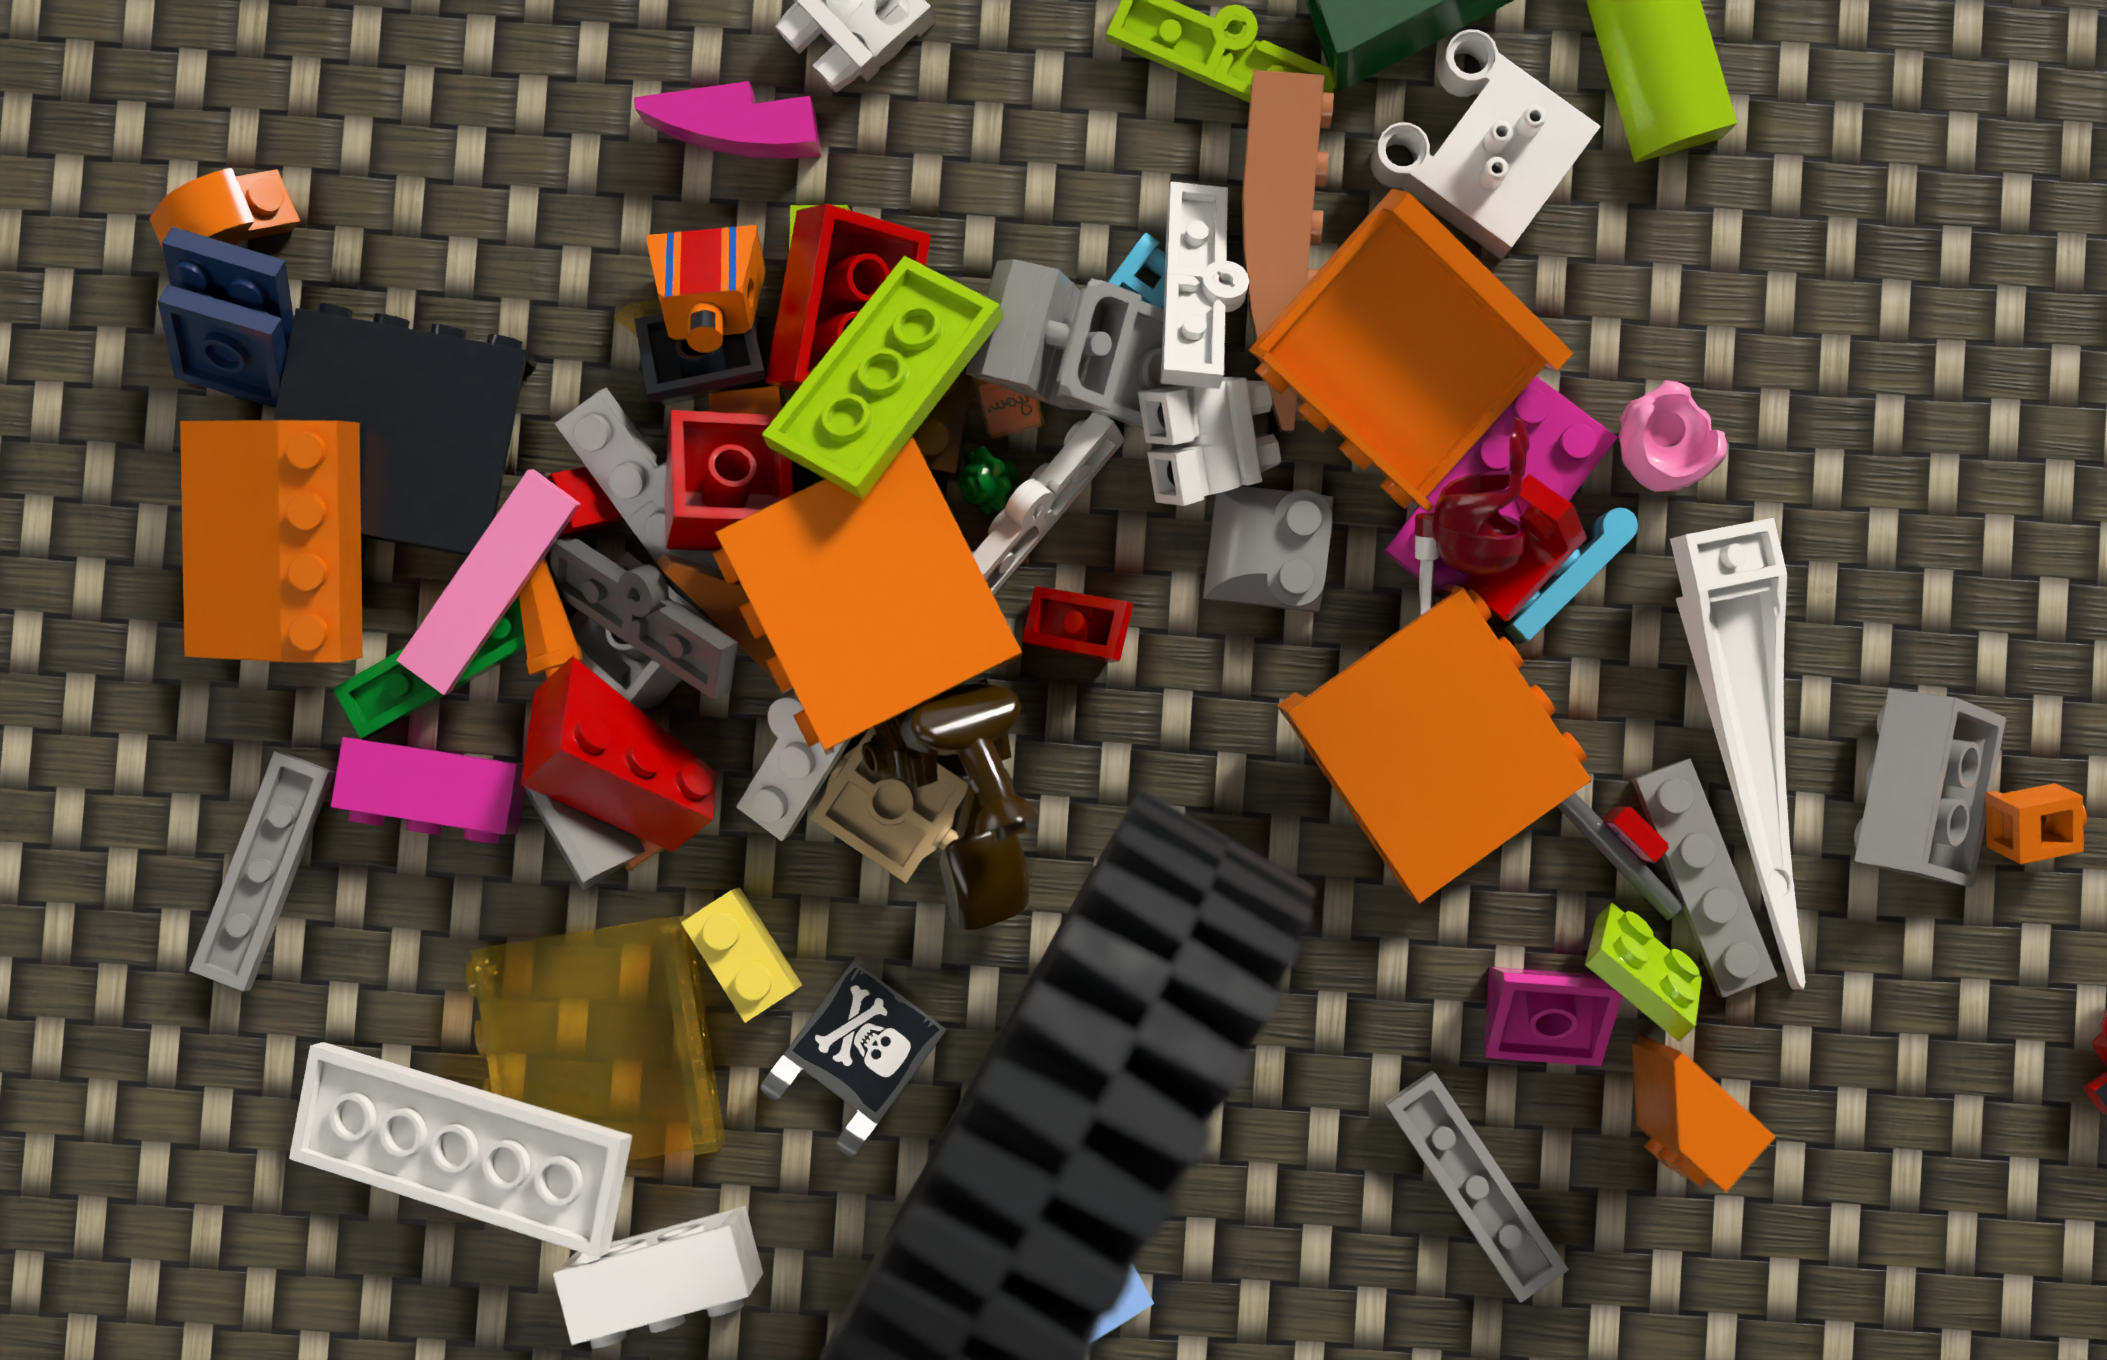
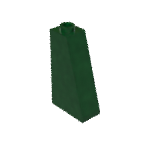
M1306 0V5L1333 82L1338 91L1359 83L1514 0Z

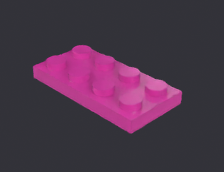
M1536 376L1430 492L1426 499L1436 507L1442 489L1452 480L1468 475L1509 470L1510 434H1514L1515 417L1523 419L1529 438L1526 471L1522 481L1530 474L1568 501H1570L1618 437ZM1517 499L1499 510L1500 514L1521 522L1519 517L1523 513ZM1417 506L1383 551L1384 554L1418 580L1420 560L1415 558V515L1428 513L1419 506ZM1435 507L1429 513H1434ZM1439 555V558L1434 560V592L1444 599L1446 596L1441 590L1442 587L1451 584L1464 588V584L1473 574L1458 572L1450 568L1442 561Z

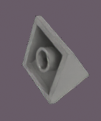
M524 786L526 794L583 891L597 884L645 852L637 836Z

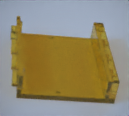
M690 913L472 950V962L466 964L465 975L468 991L471 997H478L481 1020H477L474 1026L475 1042L479 1054L487 1055L490 1078L484 1080L483 1090L632 1135L627 1161L694 1150V1155L719 1151L726 1144L695 944L681 924V922L690 917Z

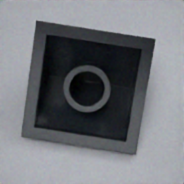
M663 313L634 319L646 393L649 403L654 408L709 397V393L742 390L767 384L765 383L766 376L754 322L752 329L748 332L723 335V343L720 348L713 352L703 353L692 349L688 345L687 339L674 340L670 338Z

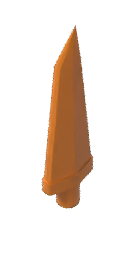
M544 557L519 593L527 652L526 664L529 675L546 673L548 679L572 656L579 661H583L581 647L577 644L546 557Z

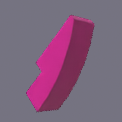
M746 81L634 97L635 109L645 125L675 139L708 150L754 158L793 159L822 156L816 111L810 96L757 103L750 82Z

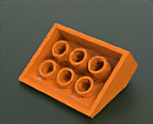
M301 420L180 421L185 657L341 663L363 658L360 423Z

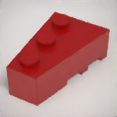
M574 656L567 660L534 691L521 785L671 852H674L713 820L717 772Z

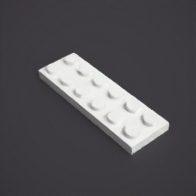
M322 1042L310 1045L289 1159L598 1258L610 1251L632 1135Z

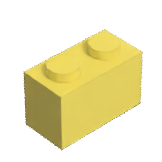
M741 888L730 890L681 922L745 1023L802 986V983Z

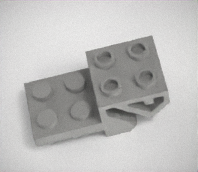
M1015 259L998 260L987 298L1000 304L1004 318L970 360L966 375L1062 409L1089 410L1144 430L1138 391L1173 385L1161 383L1163 309L1141 301L1142 295L1106 281L1091 279L1088 281L1087 288L1079 290L1074 285L1075 283L1071 282L1059 269ZM1160 403L1158 407V419L1160 424L1165 428L1162 403Z

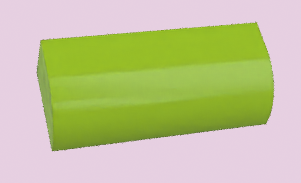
M1586 0L1634 163L1722 139L1737 124L1701 0Z

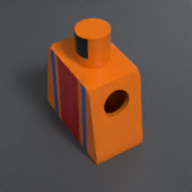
M757 225L646 236L658 296L670 338L674 340L687 339V343L692 349L708 353L720 348L723 343V335L743 334L752 329L765 277V265Z

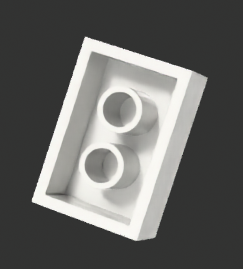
M746 1206L613 1241L611 1242L609 1253L598 1258L577 1251L553 1275L571 1345L590 1340L592 1348H601L626 1339V1330L648 1324L650 1332H660L685 1323L684 1314L707 1308L708 1315L713 1317L738 1310L744 1306L742 1299L752 1294L751 1292L762 1277L763 1271Z

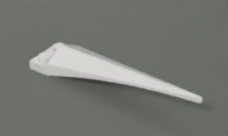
M1770 518L1685 534L1671 538L1670 542L1683 597L1675 599L1788 983L1792 990L1804 989L1806 981L1793 883L1785 774L1784 634L1787 571L1775 520Z

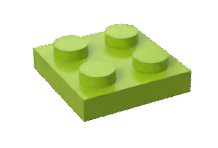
M1611 902L1596 917L1585 965L1680 1042L1696 1027L1702 981L1699 969L1684 952L1678 949L1669 950L1653 936L1650 926L1639 915L1631 911L1624 913Z

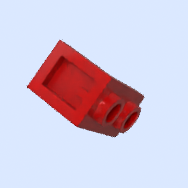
M1530 474L1522 481L1521 493L1517 497L1518 504L1523 513L1519 519L1527 530V550L1523 553L1522 559L1514 568L1499 574H1473L1464 584L1466 592L1470 589H1473L1475 593L1477 592L1489 610L1503 621H1509L1587 539L1574 505Z

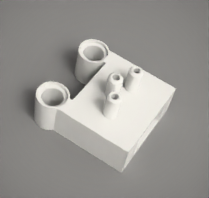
M1468 29L1459 32L1451 39L1438 65V78L1442 87L1450 94L1457 97H1468L1474 94L1479 96L1434 157L1429 154L1430 143L1427 135L1420 127L1406 122L1390 125L1382 132L1372 153L1371 169L1380 183L1392 188H1403L1502 260L1601 126L1498 53L1495 41L1488 34L1480 30ZM1458 54L1474 56L1480 64L1481 71L1475 74L1461 71L1456 66L1454 56ZM1391 145L1407 147L1412 153L1414 163L1408 166L1393 164L1387 157L1386 148Z

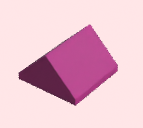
M1489 967L1484 1056L1485 1058L1601 1067L1623 996L1596 974Z

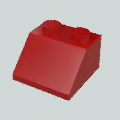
M670 411L664 495L666 549L718 551L723 547L717 537V531L793 495L792 460L769 448L762 436L777 415Z

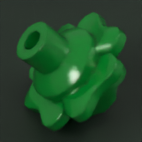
M980 446L975 451L972 449L965 452L964 467L958 474L957 484L961 488L962 497L967 503L980 506L986 515H991L995 511L1001 512L1006 508L1007 494L1011 490V483L1017 480L1018 472L1011 461L997 459L990 454L985 446Z

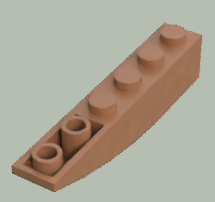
M1253 70L1242 186V256L1244 270L1249 278L1247 301L1255 342L1318 272V269H1308L1310 245H1321L1323 211L1313 210L1315 187L1325 188L1328 171L1329 152L1318 151L1320 128H1331L1334 93L1323 92L1325 75ZM1268 385L1273 403L1272 410L1279 432L1292 433L1295 420L1305 421V418L1297 411L1303 401L1288 387L1282 394H1279Z

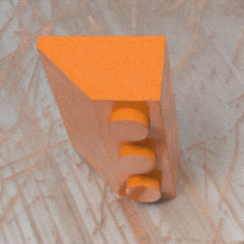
M1640 1034L1632 1042L1636 1126L1650 1138L1644 1147L1670 1170L1673 1169L1684 1179L1688 1178L1700 1189L1709 1182L1727 1192L1776 1136L1683 1052Z

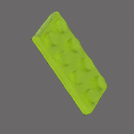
M904 256L764 431L762 436L768 447L857 497L864 499L1004 318L1000 304Z

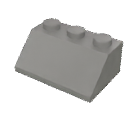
M1888 689L1886 704L1880 709L1877 718L1879 739L1875 759L1870 764L1866 773L1865 784L1868 794L1864 815L1858 822L1854 833V844L1857 849L1854 861L1880 869L1973 888L1986 824L1985 792H1990L1993 789L2006 717L1956 697Z

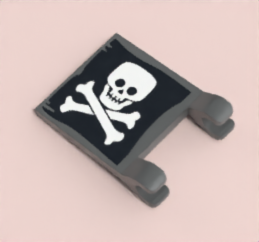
M853 960L761 1083L760 1089L772 1100H778L803 1069L858 1110L835 1144L840 1151L852 1157L864 1144L947 1029Z

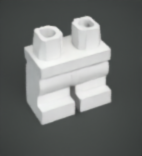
M793 0L794 4L786 11L776 25L779 34L799 54L820 34L833 45L812 66L834 92H838L853 82L859 75L868 82L880 71L879 67L890 61L915 35L918 37L923 35L936 23L931 6L925 0Z
M1223 377L1220 389L1172 385L1138 391L1146 443L1173 445L1147 452L1156 503L1185 506L1202 501L1204 496L1230 491L1242 485L1248 486L1262 482V472L1281 463L1279 442L1274 434L1255 435L1252 415L1269 412L1273 405L1271 393L1265 381H1247L1246 378ZM1160 403H1162L1165 428L1160 424L1158 419V407ZM1169 461H1171L1175 486L1169 481L1167 476Z

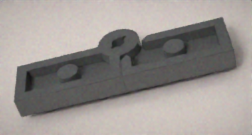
M571 534L560 537L551 547L550 571L562 600L713 700L731 692L738 642L670 599L669 589L661 572L648 564L627 571Z

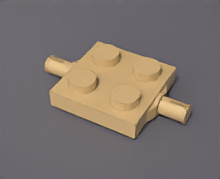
M873 727L866 732L856 747L844 756L841 755L829 773L830 777L826 793L809 819L903 882L908 883L926 856L937 848L943 851L951 841L959 838L956 831L951 829L955 811L965 797L968 783L939 763H937L938 781L918 788L914 786V783H909L908 779H897L894 776L885 778L882 775L871 776L863 760L862 745L871 741L872 736L876 734Z

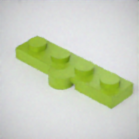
M1121 0L1106 33V41L1249 103L1253 70L1325 75L1323 92L1333 93L1335 88L1328 67L1266 40L1261 42L1255 40L1258 30L1256 17L1246 7L1236 4L1219 10L1213 18L1173 0Z

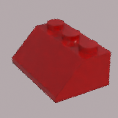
M827 203L797 210L765 383L797 391L904 256L926 266L931 234Z

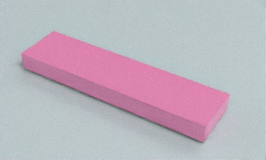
M527 470L396 661L441 694H449L574 516L581 503L536 470Z

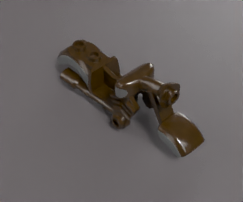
M986 678L975 682L968 680L875 726L876 734L872 736L871 741L862 745L863 760L871 776L882 775L885 778L894 776L897 779H908V782L914 783V786L917 788L938 781L937 755H959L970 781L968 782L956 829L959 838L951 841L943 850L940 868L945 884L950 917L958 927L966 930H976L1017 916L1027 909L1029 903V877L1023 847L1018 834L1028 831L1025 819L1039 814L1036 808L1026 799L1016 795L1012 785L1013 781L1002 763L1003 760L1012 758L1008 730L1017 721L1022 708L1018 696L1007 688L989 684Z

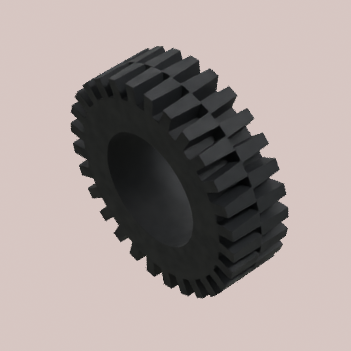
M1141 789L1109 839L1071 908L1054 934L1042 959L1035 967L1010 1015L1001 1027L988 1054L970 1082L956 1111L897 1213L896 1219L876 1251L865 1275L823 1349L819 1360H1086L1103 1316L1106 1314L1112 1317L1131 1285L1135 1262L1148 1240L1153 1243L1156 1242L1173 1211L1170 1203L1173 1194L1185 1172L1199 1163L1214 1134V1131L1209 1129V1126L1217 1110L1236 1090L1251 1060L1244 1054L1269 1022L1280 997L1275 992L1292 968L1301 946L1297 941L1309 924L1312 909L1309 906L1315 898L1313 886Z

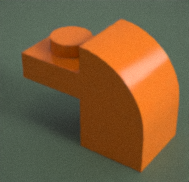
M232 168L201 176L169 193L159 203L149 218L161 247L162 241L171 227L237 246L243 240L293 231L300 222L278 169L235 177Z

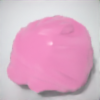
M1665 380L1653 391L1645 393L1643 397L1629 401L1619 418L1621 422L1619 440L1623 464L1641 485L1654 492H1675L1689 487L1707 477L1726 457L1728 443L1725 433L1720 430L1711 429L1710 415L1697 406L1691 397L1690 388L1677 381Z

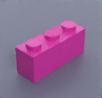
M342 737L331 807L350 810L348 821L384 826L385 816L407 819L405 830L441 835L442 826L447 825L465 828L463 836L465 840L499 844L500 834H518L525 788L521 785L523 764L359 738Z

